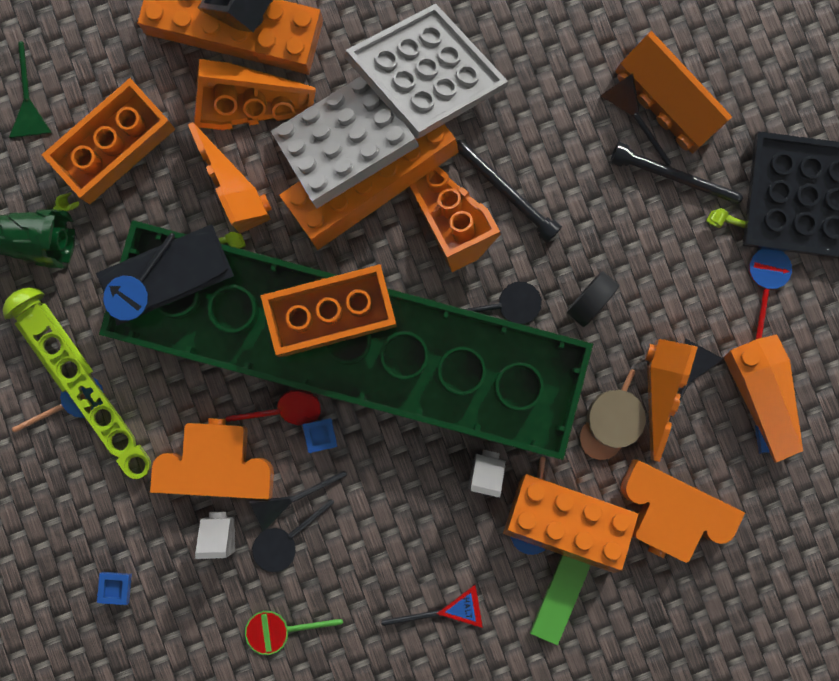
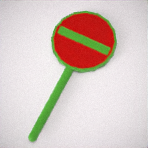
M264 610L256 613L249 619L245 627V638L253 651L261 655H271L277 653L285 646L288 632L342 625L343 620L336 619L287 626L286 621L280 614Z

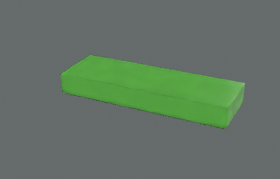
M561 555L531 627L530 634L558 646L591 565Z

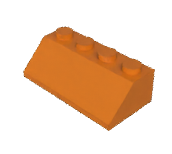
M652 31L626 56L615 71L620 82L633 73L638 102L644 108H650L657 116L656 120L665 130L669 129L677 137L676 142L685 151L689 150L692 154L732 118L730 113Z

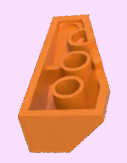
M199 59L194 124L199 128L226 130L232 129V125L249 123L250 126L259 124V121L275 118L277 121L291 119L313 106L316 88L228 62Z
M193 122L188 124L203 160L208 164L206 169L209 176L212 178L215 186L218 187L215 190L231 225L239 233H243L271 220L268 211L272 210L266 195L260 196L256 188Z
M439 166L410 185L409 188L451 272L477 261L501 235L488 208L473 199L466 189L458 186Z
M778 335L759 338L730 350L723 358L756 426H758L770 450L774 462L777 463L803 452L791 363Z
M663 339L656 340L655 345L649 344L645 360L649 361L647 371L651 460L657 462L661 460L672 427V422H669L670 416L674 417L680 405V394L677 392L679 388H683L687 384L698 349L696 346Z

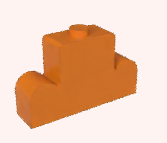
M208 418V424L187 423L185 425L182 456L178 453H166L159 455L154 460L150 493L271 499L273 496L274 469L271 462L265 458H254L246 462L248 436L246 426L226 425V419Z
M632 460L622 480L621 492L623 496L631 502L643 504L632 536L650 545L647 551L663 559L667 553L685 563L689 562L702 535L707 540L715 543H728L735 536L745 515V512L639 460Z

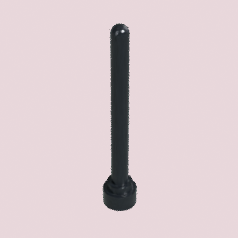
M457 140L459 154L537 226L538 236L547 244L561 230L562 226L555 219L551 220L548 217L545 219L465 142Z
M618 141L610 159V163L621 167L622 165L628 166L630 164L735 204L743 200V196L739 192L634 154V150L629 149L627 144Z

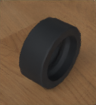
M601 271L566 313L579 325L585 327L607 304L620 285L604 271Z

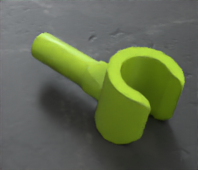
M72 192L57 196L56 206L53 209L70 211L79 206V201L69 204L68 197Z
M722 208L712 210L706 220L710 225L721 228L724 222L745 228L744 220L732 217Z
M230 232L225 237L218 238L220 244L225 245L228 243V246L239 249L246 246L243 236L237 232Z

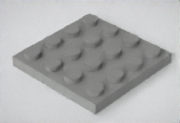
M437 4L410 16L345 51V59L390 110L406 124L416 139L506 89L508 83L507 79Z
M361 76L271 131L316 209L419 146L406 124L390 110Z

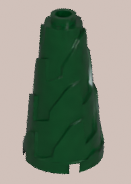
M57 209L0 215V255L34 262L38 266L57 269L65 268L66 266L63 263L70 262L75 246V229L67 227V222H73L71 215L65 210Z

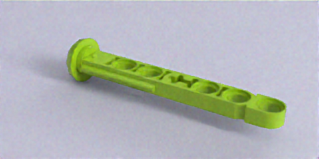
M33 287L22 288L13 292L5 300L2 309L5 320L11 318L17 320L15 326L61 391L68 392L109 452L119 457L116 462L123 472L132 479H140L146 476L151 469L149 456L140 444L136 446L134 435L91 376L93 370L48 306L40 302L45 294L40 289ZM51 328L52 332L44 334ZM44 334L39 340L37 339V336ZM50 338H57L61 344V348L56 354H49L45 349V343ZM66 362H74L77 366L78 371L73 378H66L62 373V367ZM83 386L86 389H93L94 392L90 396L94 402H98L100 399L103 404L94 407L90 412L87 407L93 406L88 399H80V395L83 393L81 390ZM101 409L108 410L111 414V422L107 426H101L95 420L96 413ZM118 433L125 434L128 438V445L123 450L116 449L112 444L113 437ZM134 457L142 458L145 462V469L140 474L133 473L129 468L130 460Z

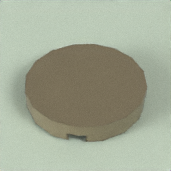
M618 389L609 390L597 395L592 401L587 413V423H589L592 436L601 444L613 448L626 447L636 442L643 433L646 423L645 410L640 400L632 393Z

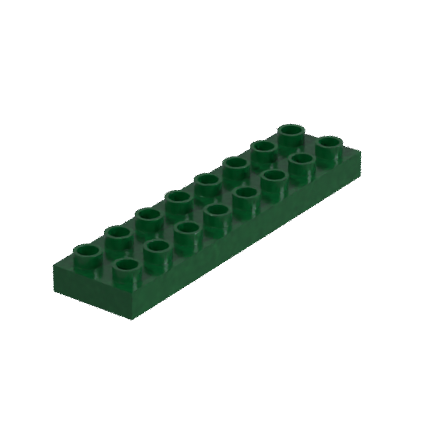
M132 220L120 263L161 246L170 233L175 234L173 240L187 234ZM221 244L234 277L120 325L116 324L114 317L107 310L105 311L99 335L561 460H564L593 348V343L387 288L397 327L278 357L275 355L260 295L337 275Z

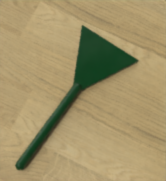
M19 41L18 48L24 100L9 138L52 133L29 98L24 42Z

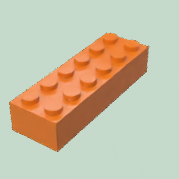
M143 0L137 23L145 35L307 75L310 74L323 24L320 9L284 0H273L263 15L261 25L253 33L237 30L201 11L198 6L202 0Z
M443 124L416 139L419 144L417 148L317 209L300 181L282 192L279 196L313 245L319 250L410 187L411 184L417 182L430 171L459 153L457 141L447 126Z

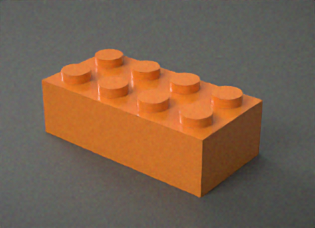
M129 78L47 149L42 156L77 196L90 205L176 129L135 82Z
M381 264L260 295L275 355L278 357L397 327Z
M525 474L519 481L503 534L616 573L623 569L639 513Z

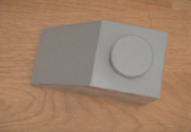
M483 450L482 455L475 454L467 487L470 491L500 498L506 462L499 459L500 453Z
M226 511L209 512V517L200 519L195 559L227 558L235 552V516L227 517Z

